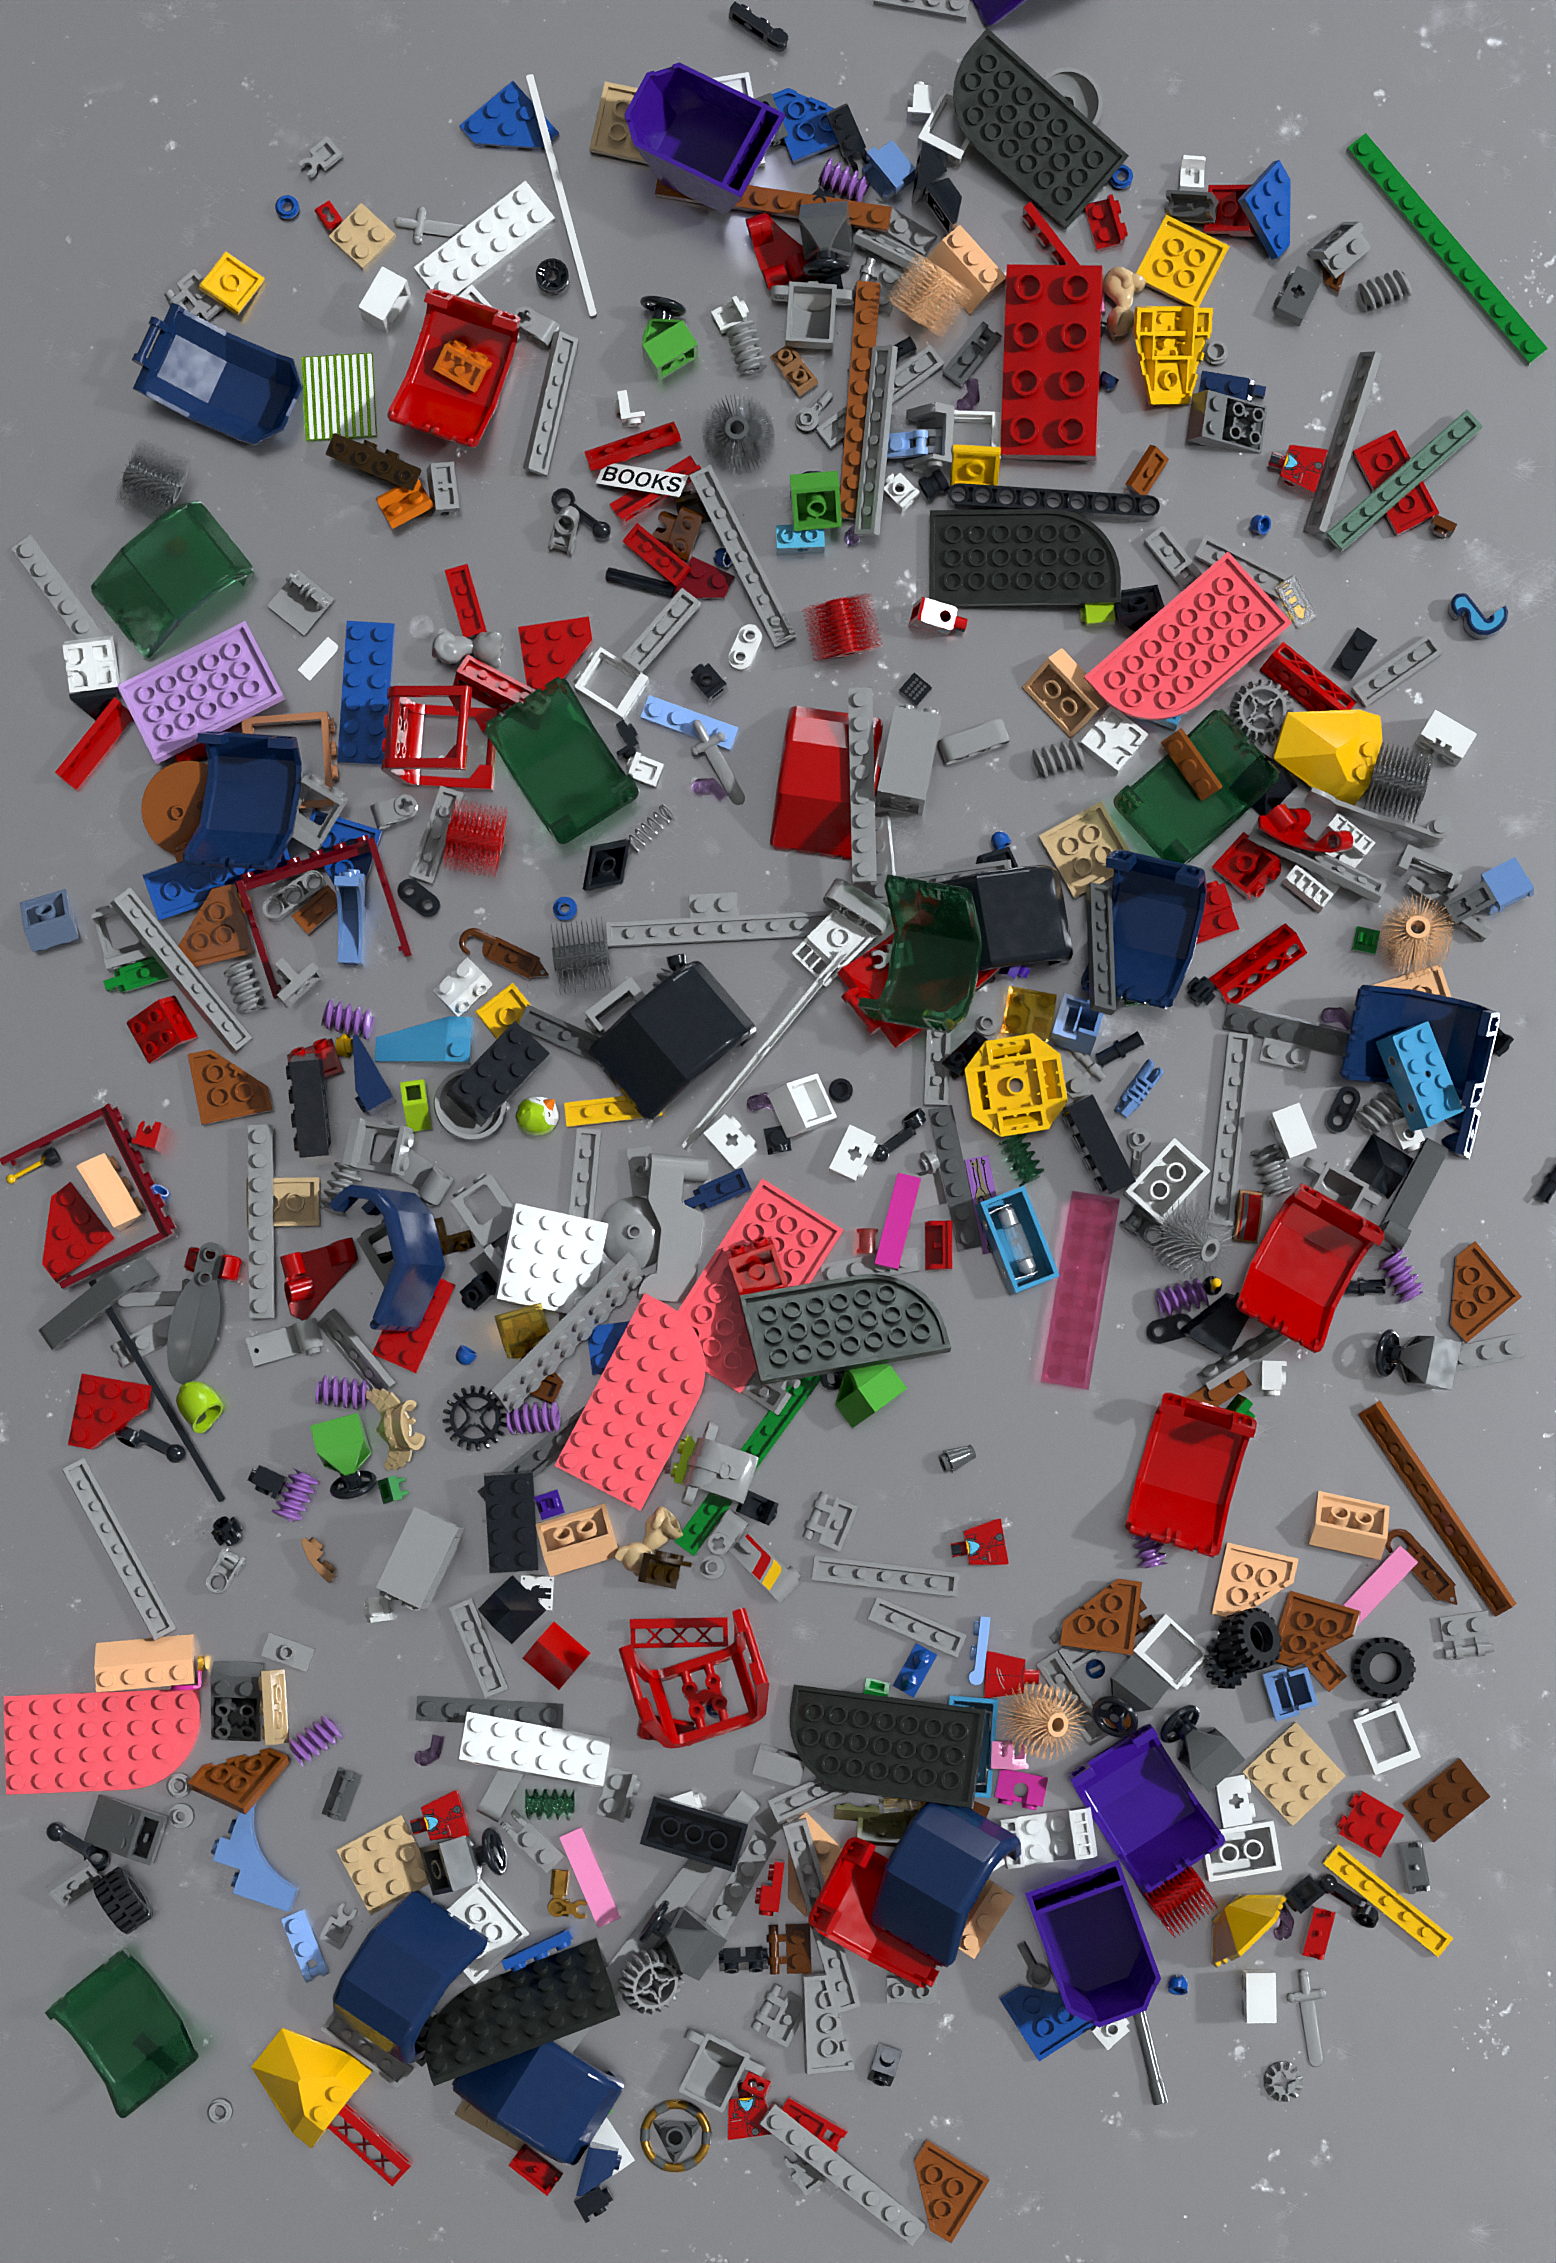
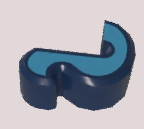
M1466 593L1456 594L1448 605L1451 617L1457 620L1459 616H1463L1465 630L1476 639H1487L1495 635L1502 629L1508 618V609L1505 605L1486 619Z

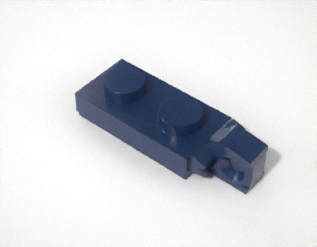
M1202 371L1199 392L1211 390L1251 402L1252 398L1264 399L1266 386L1254 384L1255 380L1246 377Z
M740 1168L698 1186V1189L693 1190L695 1196L684 1200V1204L691 1208L699 1206L701 1211L708 1210L752 1189L743 1169Z

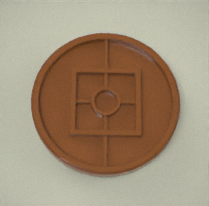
M190 760L172 763L157 772L144 791L141 811L145 828L156 844L172 854L173 851L177 850V845L191 840L200 824L207 783L208 764Z

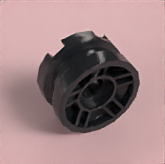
M549 258L538 265L536 281L539 289L548 295H559L566 290L569 283V273L566 265L561 260ZM548 274L557 275V278L555 280H549Z

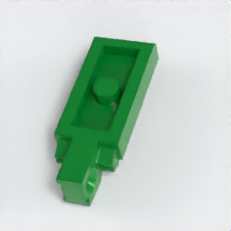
M153 957L118 968L119 970L114 972L115 977L104 980L103 983L107 992L119 989L120 993L171 978Z

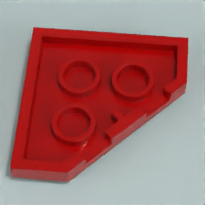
M589 616L518 627L527 686L546 696L554 694L560 683L593 642Z
M69 1182L51 1196L42 1265L55 1282L59 1284L66 1276L73 1273L115 1240L114 1236L72 1182Z
M82 1373L68 1445L92 1450L101 1445L102 1441L110 1435L116 1434L137 1415L140 1416L147 1411L152 1386Z

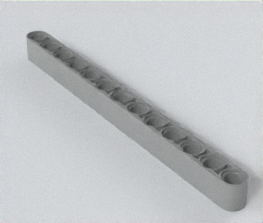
M741 1790L722 1815L749 1822L761 1804ZM688 1859L610 1961L606 1969L615 1996L618 1994V1988L621 1986L618 1979L623 1977L620 1970L627 1968L625 1962L631 1963L633 1961L632 1954L638 1957L641 1950L648 1952L649 1948H653L660 1939V1937L652 1933L644 1943L638 1940L640 1933L658 1906L664 1900L669 1901L670 1905L664 1917L672 1921L680 1908L685 1906L714 1866ZM593 2026L554 2040V2042L573 2053Z

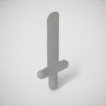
M424 207L417 209L415 220L400 217L394 219L395 226L414 229L413 242L416 244L421 243L423 233L453 237L467 226L425 219L426 209Z
M695 720L693 727L701 742L691 747V753L697 755L703 751L705 752L731 801L735 805H741L745 801V795L717 746L718 743L725 739V734L718 732L709 737L702 722Z
M189 1279L182 1281V1290L190 1281ZM182 1291L132 1292L124 1295L117 1302L122 1307L175 1306Z
M1301 1969L1298 1972L1301 1992L1288 1994L1287 2001L1289 2003L1300 2002L1308 2060L1311 2066L1319 2067L1323 2063V2054L1314 2000L1324 1998L1326 1993L1323 1989L1310 1990L1308 1972L1305 1969Z

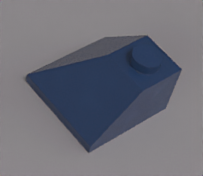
M591 2141L576 2196H583L611 2177L613 2170H619L622 2156L618 2155L619 2148Z

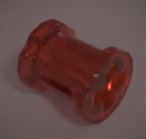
M857 1229L859 1234L857 1253L877 1254L876 1234L878 1229Z

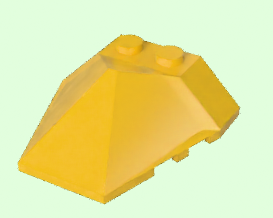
M1191 306L1135 307L1133 332L1148 404H1189L1198 377L1196 374L1199 361H1203L1205 355L1202 351L1206 339H1210L1212 333L1213 308Z
M1359 709L1286 712L1272 759L1293 775L1299 777L1311 788L1314 787L1334 796L1337 800L1355 806L1369 786L1374 764H1376L1382 744L1381 716Z
M1245 1893L1243 1896L1237 1895L1212 1920L1214 1925L1211 1927L1210 1963L1217 1968L1221 1963L1223 1965L1228 1962L1227 1958L1232 1961L1241 1957L1277 1921L1280 1915L1279 1910L1283 1908L1282 1903L1286 1901V1898L1281 1894Z
M285 2028L280 2029L251 2066L291 2132L311 2149L322 2137L327 2127L352 2095L359 2090L373 2072L371 2068L351 2053L315 2041Z

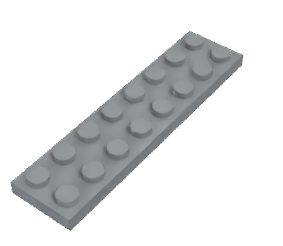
M628 1252L491 1390L501 1406L509 1414L513 1410L518 1409L523 1404L524 1399L531 1392L536 1391L548 1375L556 1371L564 1358H568L573 1354L575 1347L581 1341L590 1337L592 1330L599 1323L601 1324L606 1321L609 1313L616 1306H620L633 1289H637L646 1276L635 1257Z

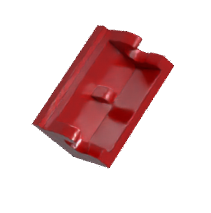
M145 1121L140 1122L136 1136L132 1138L131 1143L137 1147L161 1153L168 1127L163 1123L155 1121L152 1129L148 1125L143 1131Z
M952 1220L925 1222V1270H952Z
M1311 1906L1299 1952L1301 1955L1324 1960L1336 1912Z
M526 2143L523 2144L508 2165L546 2196L549 2195L563 2175V2172Z

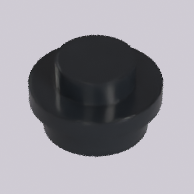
M835 1079L829 1086V1095L836 1102H846L852 1096L853 1087L846 1079Z

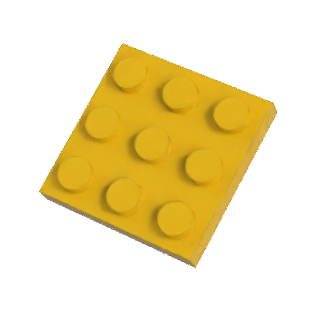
M1166 215L1136 274L1144 277L1147 281V286L1187 306L1199 307L1230 246Z

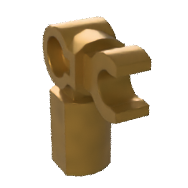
M552 1869L550 1895H553V1897L547 1904L549 1913L554 1917H568L569 1914H573L578 1919H584L586 1915L578 1913L576 1909L579 1905H587L585 1900L579 1899L574 1903H570V1900L563 1899V1896H566L569 1871Z

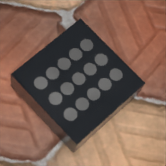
M914 672L899 689V693L917 707L932 690V687Z

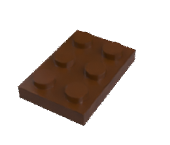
M1458 1758L1402 1804L1434 1843L1488 1800L1490 1795L1463 1761Z

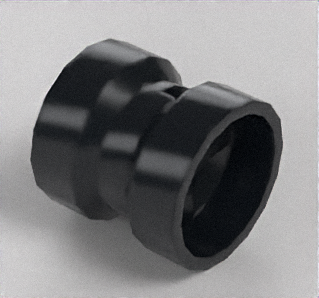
M940 469L933 471L929 477L924 476L918 479V484L928 501L935 498L936 494L940 492L945 493L950 488Z

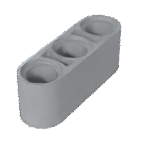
M996 719L937 741L945 765L1001 747L1009 743L1010 739L1003 720Z
M315 870L306 872L264 901L262 905L264 915L272 922L284 919L305 905L326 886L324 877ZM313 877L320 879V884L316 888L308 887V881ZM291 891L300 892V898L295 902L288 900V895ZM272 904L280 905V911L276 915L268 914V909Z
M834 879L823 897V902L829 908L875 936H882L894 917L893 912L888 907L843 879Z
M498 1769L476 1811L498 1823L524 1774Z

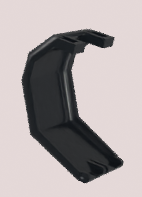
M1033 865L980 872L925 885L920 888L919 892H916L919 909L924 911L920 913L923 933L928 934V936L924 937L927 956L932 958V960L928 961L931 978H936L938 981L994 968L1049 961V966L1066 963L1072 958L1073 948L1061 879L1056 868L1048 865Z
M692 961L681 966L630 1007L591 1045L589 1055L599 1067L604 1066L603 1072L615 1086L617 1084L621 1086L619 1090L631 1104L633 1102L636 1104L634 1108L645 1120H653L692 1082L739 1044L744 1046L755 1035L756 1027L700 961Z

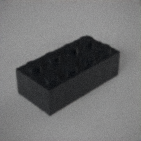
M514 1021L454 1083L446 1095L482 1127L546 1060L550 1053Z
M322 1052L293 1055L288 1065H286L287 1080L292 1081L288 1095L289 1103L294 1104V1110L291 1113L292 1128L297 1129V1133H295L293 1138L295 1152L299 1151L300 1158L327 1156L332 1149Z
M1086 1095L1064 1106V1113L1061 1116L1066 1126L1072 1127L1075 1133L1072 1135L1077 1148L1083 1149L1086 1155L1083 1157L1084 1163L1088 1170L1094 1171L1096 1178L1093 1180L1099 1192L1112 1194L1136 1182L1094 1095Z
M533 1471L484 1473L489 1572L502 1573L538 1570Z
M654 1795L640 1844L735 1872L749 1823Z

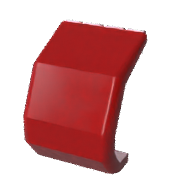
M430 289L426 292L424 302L427 303V309L419 339L406 376L388 409L387 417L391 422L403 426L408 425L412 429L427 434L432 433L433 436L449 441L453 440L456 441L455 443L470 448L476 447L497 406L514 355L521 318L515 314L442 290ZM454 340L460 341L467 346L466 349L473 353L479 352L484 354L488 358L487 360L492 363L491 368L486 371L475 393L433 370L446 343Z
M794 706L789 709L770 835V844L774 846V849L790 851L792 848L798 853L814 855V852H819V856L838 858V855L843 856L842 859L852 860L848 713ZM873 717L874 786L884 725L883 721L877 717Z
M1300 1183L1285 1200L1274 1217L1249 1264L1236 1302L1238 1310L1253 1319L1256 1318L1258 1322L1272 1330L1279 1331V1334L1295 1343H1300L1302 1347L1313 1353L1320 1352L1324 1347L1335 1309L1350 1280L1368 1250L1374 1244L1380 1246L1385 1238L1384 1231L1376 1224L1310 1186Z
M1164 1393L1155 1412L1136 1476L1125 1528L1129 1531L1128 1533L1143 1538L1148 1536L1150 1540L1167 1545L1172 1543L1174 1547L1192 1552L1196 1550L1197 1554L1211 1558L1217 1556L1221 1550L1229 1507L1249 1439L1254 1438L1256 1432V1420L1251 1416L1173 1393Z
M858 1837L848 1839L809 1913L808 1921L810 1927L865 1960L921 1988H925L926 1985L932 1987L940 1972L935 1970L937 1965L940 1967L942 1965L932 1960L931 1955L927 1957L912 1948L911 1943L907 1945L892 1936L890 1931L887 1933L875 1926L871 1920V1913L880 1880L888 1858L874 1851L876 1846Z

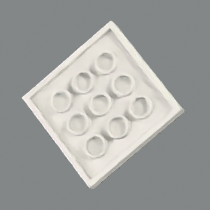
M514 1203L495 1299L568 1314L597 1284L608 1223Z

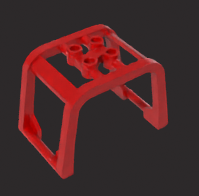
M470 686L388 687V714L384 717V727L387 730L386 738L382 742V750L385 756L382 760L381 770L397 782L406 785L437 788L443 786L452 789L493 791L499 710L496 708L471 707L472 688ZM407 697H448L453 706L418 704ZM424 716L458 718L456 745L451 748L445 758H421ZM468 719H475L482 732L488 733L486 765H479L470 778L420 775V769L466 770Z
M745 1608L732 1611L734 1642L730 1646L659 1670L649 1669L638 1657L631 1644L619 1648L624 1672L627 1676L640 1723L663 1747L671 1749L689 1746L752 1725L766 1715L769 1680ZM746 1644L752 1663H749L755 1692L742 1654L746 1649ZM731 1659L749 1711L733 1718H729L728 1701L722 1695V1682L713 1667ZM704 1669L707 1689L699 1692L697 1685L692 1681L690 1673ZM637 1675L644 1682L650 1684L662 1725L657 1721L648 1698H643ZM677 1677L682 1679V1693L689 1702V1715L697 1727L696 1730L680 1735L677 1734L662 1682ZM712 1702V1707L718 1714L720 1722L706 1726L704 1720L705 1710L702 1705L706 1706Z

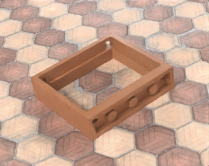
M328 711L256 716L242 721V733L254 734V726L321 721L325 785L330 788L335 787L334 779H338V767L333 765V756H337L336 742L331 740V732H335L334 718H330ZM327 797L323 800L303 801L299 807V812H312L313 809L317 811L331 810L335 802Z

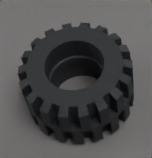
M1253 1607L1230 1614L1221 1621L1222 1625L1218 1629L1220 1634L1217 1635V1639L1220 1642V1645H1218L1219 1650L1223 1653V1659L1227 1660V1665L1230 1668L1234 1667V1671L1241 1672L1242 1674L1255 1672L1274 1665L1276 1660L1279 1659V1652L1282 1651V1646L1280 1645L1282 1638L1278 1632L1280 1631L1279 1627L1275 1625L1273 1617H1269L1268 1612L1262 1611L1261 1608Z
M1388 1637L1372 1638L1370 1641L1364 1642L1360 1649L1356 1650L1355 1658L1352 1659L1353 1669L1351 1670L1355 1677V1683L1360 1686L1363 1692L1372 1697L1390 1699L1402 1695L1403 1691L1409 1689V1684L1413 1683V1675L1416 1672V1667H1414L1415 1659L1411 1656L1409 1648L1405 1647L1400 1641ZM1381 1653L1391 1655L1397 1663L1395 1677L1391 1681L1384 1683L1376 1681L1370 1672L1372 1659Z
M116 1867L93 1883L94 1894L113 1924L123 1933H131L153 1917L147 1898L134 1879L124 1869Z

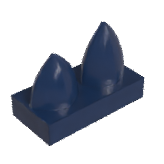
M1466 1107L1463 1109V1112L1445 1119L1449 1125L1459 1129L1460 1133L1449 1134L1442 1139V1142L1446 1148L1459 1157L1470 1159L1481 1112L1476 1108Z

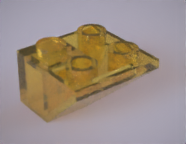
M1009 986L1001 1033L1013 1036L1033 1033L1042 1041L1048 1042L1053 1024L1057 995Z

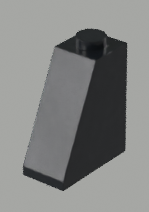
M1236 1292L1235 1295L1225 1293L1184 1325L1179 1332L1217 1355L1227 1358L1250 1316L1239 1311L1236 1306L1239 1292Z

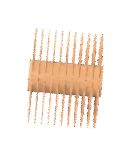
M923 258L924 262L922 265L919 262L921 267L919 268L917 264L915 266L916 270L918 268L919 271L915 273L913 270L914 276L910 272L907 280L903 282L901 288L897 290L895 296L890 301L892 300L894 304H898L899 308L901 307L906 313L905 315H908L918 324L937 333L936 326L939 329L938 325L940 324L942 329L944 328L941 321L942 318L945 321L944 317L946 316L948 321L950 320L947 313L948 310L951 313L950 309L952 308L955 313L954 302L957 305L956 301L958 298L961 301L960 294L963 297L962 293L964 290L966 293L967 291L963 284L955 281V276L950 275L947 271L937 265L935 266L928 260L926 263V260Z
M1417 896L1416 907L1414 906L1413 910H1411L1414 905L1413 901L1409 909L1410 915L1407 914L1408 909H1404V915L1400 912L1397 916L1393 912L1395 915L1392 918L1393 922L1385 921L1386 923L1381 927L1383 930L1380 932L1383 936L1379 938L1385 941L1378 944L1385 947L1383 949H1387L1386 952L1391 953L1390 958L1396 957L1395 963L1398 958H1402L1400 962L1404 964L1403 971H1405L1408 964L1407 974L1412 959L1411 976L1415 959V978L1419 963L1421 965L1418 968V972L1423 962L1425 965H1428L1427 962L1429 960L1432 962L1434 958L1439 962L1440 955H1437V953L1445 952V949L1448 950L1452 946L1449 942L1453 939L1450 940L1451 937L1445 938L1447 937L1445 934L1453 936L1449 933L1452 931L1447 930H1454L1448 927L1449 925L1447 927L1444 926L1447 924L1445 922L1447 920L1442 921L1440 920L1441 917L1434 918L1437 914L1433 917L1431 916L1432 910H1428V905L1430 904H1427L1426 911H1424L1425 901L1420 916L1421 899L1417 916Z
M1033 1682V1688L1030 1689V1691L1032 1690L1030 1693L1031 1700H1029L1028 1693H1026V1705L1020 1691L1024 1706L1017 1697L1016 1702L1019 1705H1012L1019 1710L1009 1709V1711L1016 1713V1715L1005 1713L1016 1717L1005 1718L1007 1720L1016 1719V1722L1008 1721L1013 1722L1010 1725L1017 1723V1726L1014 1725L1015 1727H1013V1729L1018 1728L1015 1730L1014 1735H1017L1016 1733L1021 1730L1017 1738L1019 1739L1021 1735L1023 1738H1021L1022 1742L1019 1744L1021 1746L1018 1747L1020 1748L1018 1752L1021 1751L1022 1744L1027 1738V1746L1024 1750L1025 1755L1028 1754V1745L1032 1740L1033 1746L1030 1748L1032 1750L1029 1751L1031 1757L1035 1754L1036 1758H1038L1039 1751L1042 1750L1040 1747L1044 1743L1045 1751L1042 1759H1044L1045 1754L1048 1752L1046 1749L1049 1743L1050 1749L1053 1751V1742H1055L1056 1753H1059L1057 1751L1059 1749L1057 1748V1737L1062 1751H1065L1060 1737L1064 1739L1065 1745H1067L1068 1743L1064 1736L1068 1737L1069 1735L1065 1732H1072V1730L1067 1729L1068 1725H1077L1078 1723H1068V1720L1076 1721L1071 1720L1075 1719L1069 1716L1071 1713L1065 1714L1069 1712V1708L1063 1712L1067 1706L1066 1703L1061 1706L1064 1694L1066 1693L1065 1689L1063 1690L1061 1700L1057 1704L1060 1688H1056V1697L1052 1702L1051 1696L1053 1695L1054 1687L1050 1686L1048 1689L1047 1684H1045L1042 1693L1044 1695L1040 1699L1039 1691L1042 1683H1039L1037 1685L1038 1690L1036 1691L1038 1694L1034 1700L1033 1689L1035 1682ZM1050 1691L1049 1698L1045 1700L1046 1692ZM1018 1739L1013 1743V1747H1015ZM1037 1741H1038L1039 1748H1038V1750L1035 1751V1753H1034V1749H1035L1034 1746H1035V1744H1036ZM1050 1752L1049 1760H1050L1051 1756L1054 1754V1752H1053V1753Z

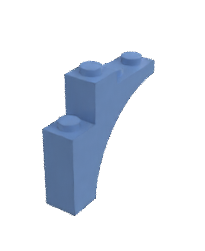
M346 869L345 872H341L339 876L334 877L338 908L337 962L339 965H364L366 877L364 874H360V870Z
M254 1804L246 1815L239 1812L237 1820L232 1819L228 1833L232 1834L231 1838L221 1836L220 1840L214 1841L211 1854H214L213 1861L240 1869L239 1873L235 1872L231 1882V1887H234L233 1894L289 1912L291 1911L298 1886L287 1882L279 1876L262 1855L254 1831Z

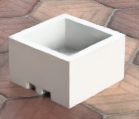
M382 266L359 305L362 320L387 333L411 293L407 280Z
M113 635L64 642L62 647L70 693L118 687L120 679Z
M1109 706L1083 738L1080 746L1085 752L1117 776L1147 739L1148 733L1121 712Z
M1435 710L1414 743L1426 750L1432 748L1434 750L1433 754H1442L1443 760L1456 767L1463 759L1477 734Z
M818 1074L786 1083L768 1093L787 1138L818 1128L837 1118Z
M1300 1103L1273 1112L1267 1117L1278 1147L1282 1150L1281 1154L1285 1159L1284 1162L1311 1153L1317 1148Z
M1241 1969L1242 2019L1246 2023H1277L1276 1973L1271 1969Z

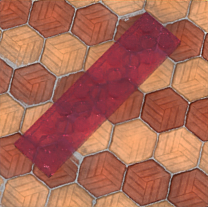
M1072 1191L1059 1266L1060 1276L1057 1278L1040 1382L1089 1390L1120 1203L1119 1198Z

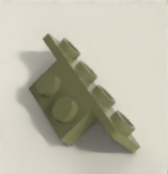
M850 1803L835 1805L834 1819L858 1821V1838L876 1846L896 1847L908 1824L920 1809L904 1811L897 1807L881 1809L874 1805L858 1807Z

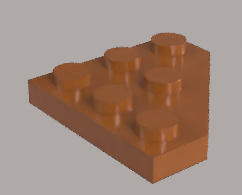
M236 882L212 888L178 945L194 967L254 953Z
M212 1049L188 1054L201 1125L274 1111L269 1087Z
M1476 1241L1455 1257L1450 1326L1467 1343L1522 1297Z
M1116 1579L1062 1621L1060 1645L1133 1655L1142 1582Z
M1290 1591L1279 1624L1280 1631L1278 1632L1282 1638L1280 1642L1282 1651L1279 1652L1280 1657L1276 1660V1664L1294 1668L1353 1637L1361 1612Z
M271 1748L259 1750L260 1754L248 1757L245 1754L226 1759V1763L214 1766L212 1763L202 1765L187 1784L189 1789L246 1815L290 1761L288 1756Z
M926 2139L914 2159L929 2228L933 2233L952 2243L990 2179Z

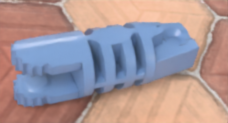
M1151 1059L1146 1060L1135 1078L1127 1086V1090H1124L1120 1101L1114 1109L1125 1118H1128L1141 1105V1101L1146 1098L1150 1092L1149 1090L1155 1086L1164 1073L1160 1067L1153 1069L1154 1062Z

